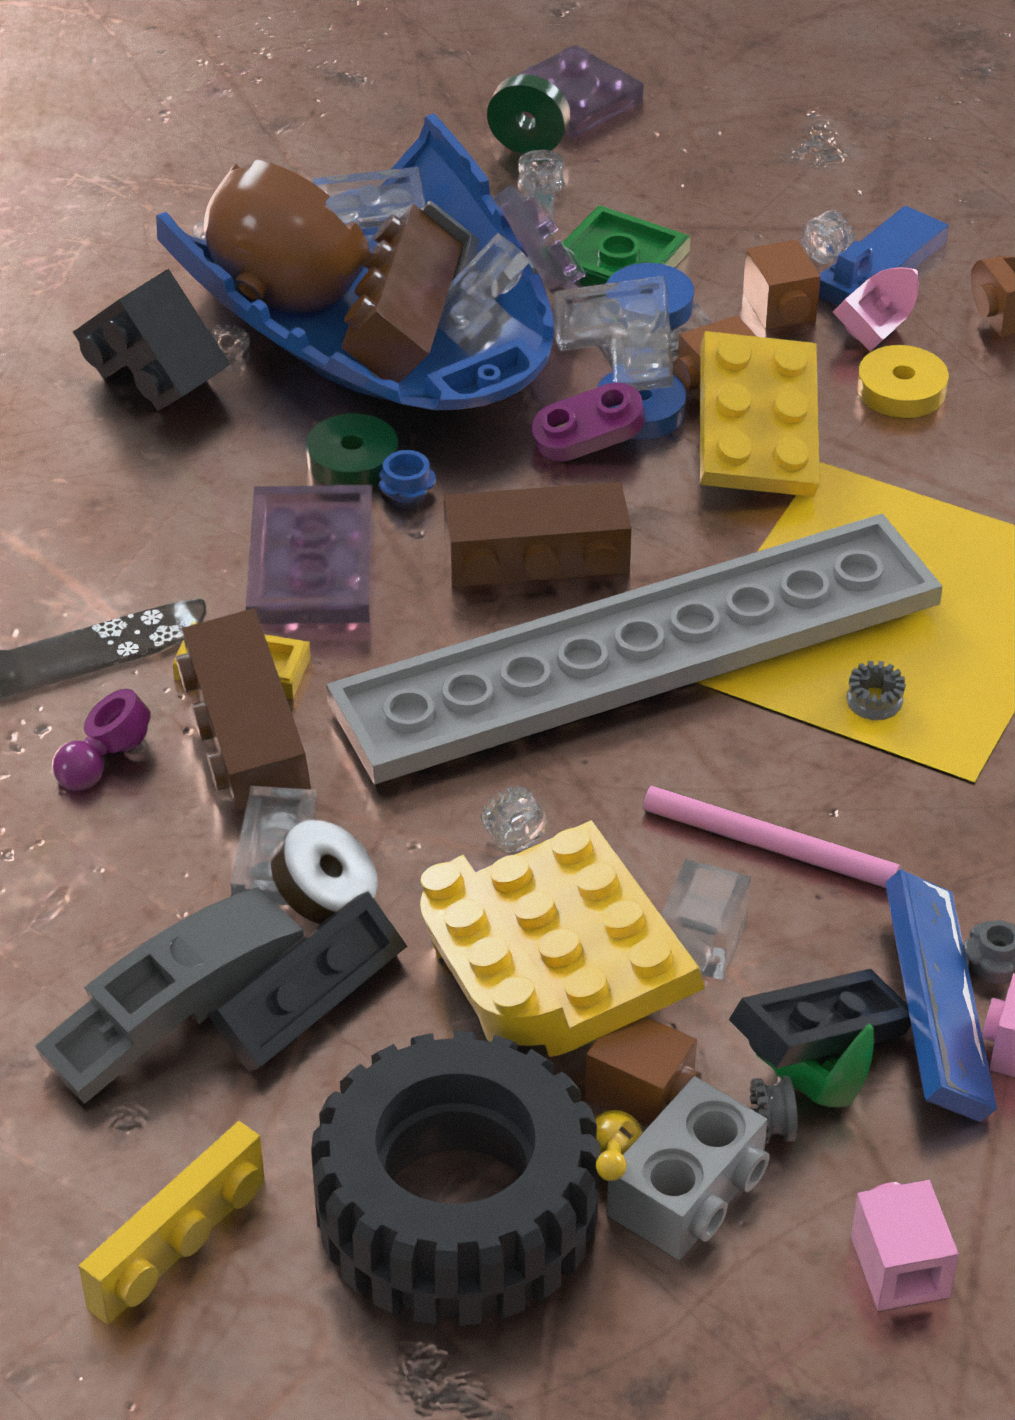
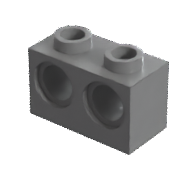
M694 1076L624 1153L623 1156L627 1163L625 1174L616 1181H608L607 1216L680 1261L698 1238L705 1242L716 1233L725 1218L728 1203L740 1189L749 1192L762 1178L769 1162V1153L764 1151L768 1119ZM666 1194H673L678 1196H668Z

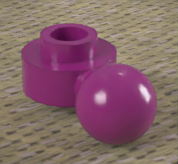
M128 688L120 689L104 697L93 707L84 722V732L87 737L83 741H70L57 750L52 761V771L56 781L62 787L71 791H83L92 788L102 777L104 771L103 756L106 753L127 752L139 745L148 732L151 711L133 690Z

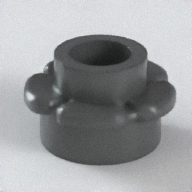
M1001 920L986 921L975 925L970 930L969 935L971 938L966 939L964 942V953L968 959L970 970L979 979L988 983L1004 984L1011 982L1013 973L1015 974V925Z

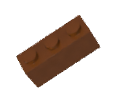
M621 482L443 495L444 541L452 587L630 573L632 527Z
M252 608L182 627L186 653L177 655L176 662L185 692L198 691L200 702L191 704L199 737L201 741L213 738L217 750L207 753L217 791L229 788L236 812L311 792L306 753L256 609Z

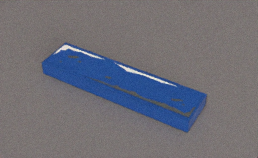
M899 869L885 882L925 1100L982 1122L997 1110L966 955L964 953L953 892Z

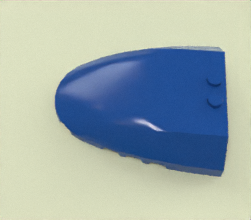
M436 114L425 116L419 138L380 182L325 203L346 226L351 222L358 224L366 237L370 253L378 245L373 240L374 235L390 215L394 214L400 218L412 204L421 209L428 201L435 203L479 238L474 264L477 268L475 277L465 290L459 294L455 293L444 304L429 355L400 383L393 380H382L341 348L349 326L344 322V318L359 298L354 294V290L368 272L366 267L347 294L334 305L310 314L284 313L269 308L260 299L252 301L243 296L235 288L232 276L218 264H215L209 253L206 241L186 234L167 212L156 215L157 240L219 302L325 379L357 393L431 410L468 409L503 400L521 391L536 379L548 362L554 339L553 313L540 274H534L529 264L527 245L524 240L518 241L512 231L510 214L506 206L498 207L490 195L489 180L484 172Z

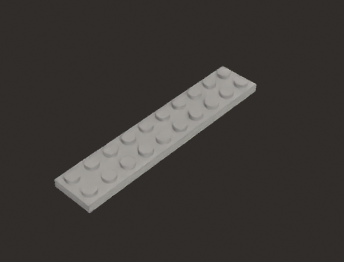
M882 513L327 683V702L375 785L940 605L943 586Z

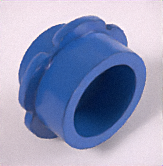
M401 450L387 456L383 462V469L379 473V478L381 479L379 487L381 491L401 503H412L420 500L425 496L426 490L432 489L436 483L435 473L430 470V463L427 457L413 450Z

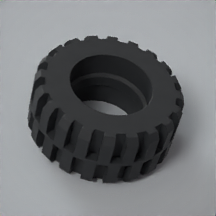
M453 1031L454 1038L434 1040L433 1033L412 1037L410 1039L411 1046L400 1050L392 1044L371 1056L372 1065L369 1068L359 1064L340 1081V1092L335 1091L328 1096L319 1113L320 1126L313 1131L311 1156L317 1227L321 1229L322 1246L330 1262L341 1266L342 1278L358 1293L365 1294L369 1289H372L373 1304L393 1314L398 1315L401 1308L414 1311V1321L438 1325L439 1317L459 1318V1326L482 1324V1315L498 1312L500 1318L504 1319L525 1311V1299L533 1296L538 1302L546 1299L561 1287V1273L567 1276L576 1271L586 1255V1242L593 1238L597 1222L599 1174L596 1170V1161L600 1155V1143L597 1141V1123L591 1107L581 1101V1090L568 1075L563 1072L555 1076L553 1075V1062L532 1049L527 1055L518 1052L517 1043L509 1039L494 1035L492 1042L476 1040L474 1032ZM448 1150H469L490 1155L506 1163L520 1175L512 1185L500 1193L483 1200L463 1204L439 1203L420 1198L404 1190L392 1180L404 1167L413 1161L432 1153Z

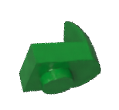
M870 1024L866 1025L846 1051L777 1069L770 1062L762 1059L757 1054L756 1056L774 1069L777 1077L789 1076L793 1089L802 1091L814 1102L828 1107H846L852 1104L869 1073L874 1048L873 1027Z

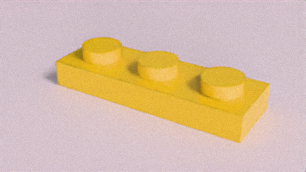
M237 1121L78 1266L86 1309L109 1325L128 1306L134 1307L143 1302L154 1289L158 1278L182 1256L188 1257L197 1252L207 1240L211 1229L234 1208L239 1209L246 1206L256 1196L262 1182L265 1180L261 1136L242 1122Z

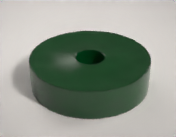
M520 74L507 78L497 87L488 104L487 121L495 138L506 148L516 153L537 156L546 154L559 145L570 122V109L563 93L554 84L535 75ZM523 112L530 113L535 119L526 117Z
M359 413L336 415L321 421L309 432L306 440L307 465L311 474L328 486L346 490L364 489L379 484L381 481L379 473L383 469L384 460L390 454L398 451L397 434L387 422L375 416Z

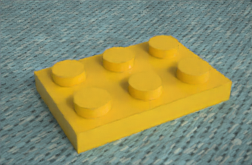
M705 331L700 350V485L815 497L820 484L817 343Z

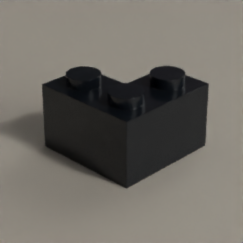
M169 268L118 299L73 331V334L79 341L83 357L91 366L98 370L103 379L127 364L134 375L138 390L152 402L157 411L178 400L231 365Z

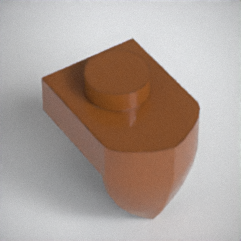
M997 256L978 260L971 270L972 294L977 311L981 317L988 320L1000 337L1015 334V256Z

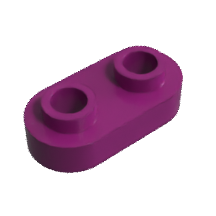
M615 382L547 405L536 414L532 422V433L536 447L545 458L564 462L626 441L639 433L645 423V410L642 398L633 386ZM564 423H567V424H565V425L562 426V427L555 428L556 426H559V425H562V424H564Z

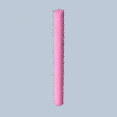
M650 786L644 799V811L886 888L885 882L901 867L900 864L658 787Z

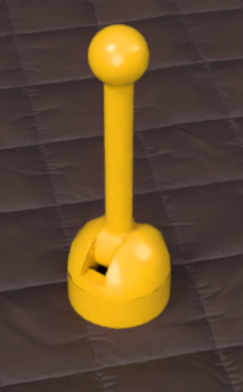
M611 1110L601 1113L595 1118L597 1123V1141L600 1143L601 1153L596 1161V1170L604 1180L616 1181L626 1172L627 1163L623 1156L624 1153L642 1135L643 1130L638 1121L630 1114ZM621 1127H624L631 1134L629 1138L619 1130Z

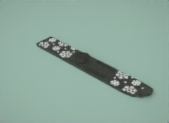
M194 599L167 604L32 642L14 649L0 650V700L157 654L181 644L184 640L181 628L190 626L191 622H203L207 614L205 601L203 599Z

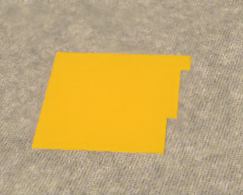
M819 462L820 484L815 497L796 495L758 551L883 513L943 586L940 605L696 683L975 783L1015 712V525ZM868 661H873L874 665H878V662L882 661L884 662V667H887L890 663L894 666V671L897 669L901 671V677H905L906 687L901 710L895 716L885 720H870L862 718L850 709L846 699L849 689L848 683L852 670L854 668L858 669L859 664L864 663L867 666ZM876 687L869 688L870 698L875 694L877 699H880V695H882L881 689Z

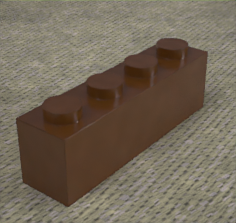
M412 204L400 218L394 214L390 215L374 235L373 240L378 245L367 257L364 267L368 269V272L354 290V294L359 298L344 318V322L349 326L341 348L382 380H393L397 383H400L430 353L463 246L459 240L415 204Z

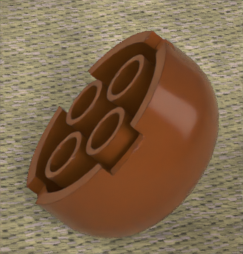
M255 160L250 168H240L237 164H234L212 195L205 213V239L215 264H218L232 276L235 288L243 296L252 301L260 299L269 308L284 313L310 314L322 311L337 303L347 294L365 268L364 263L370 255V249L366 237L356 222H351L346 226L325 205L330 195L299 174L267 161Z

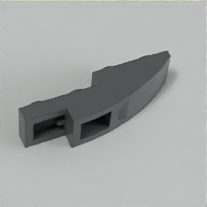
M259 887L218 901L178 921L147 940L87 984L84 988L90 1000L38 1042L35 1048L41 1059L85 1104L186 1018L191 1016L198 1024L202 1023L209 1017L208 1013L303 938V929Z

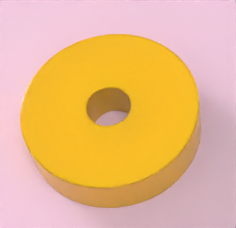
M908 345L885 346L870 352L862 359L859 366L857 392L860 399L869 408L883 415L896 418L921 417L934 412L944 403L949 373L944 362L927 350Z

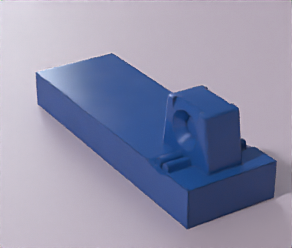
M903 206L860 242L854 241L845 251L840 252L835 263L819 274L820 286L818 297L839 306L870 277L882 270L899 267L915 269L947 242L949 224L908 206Z

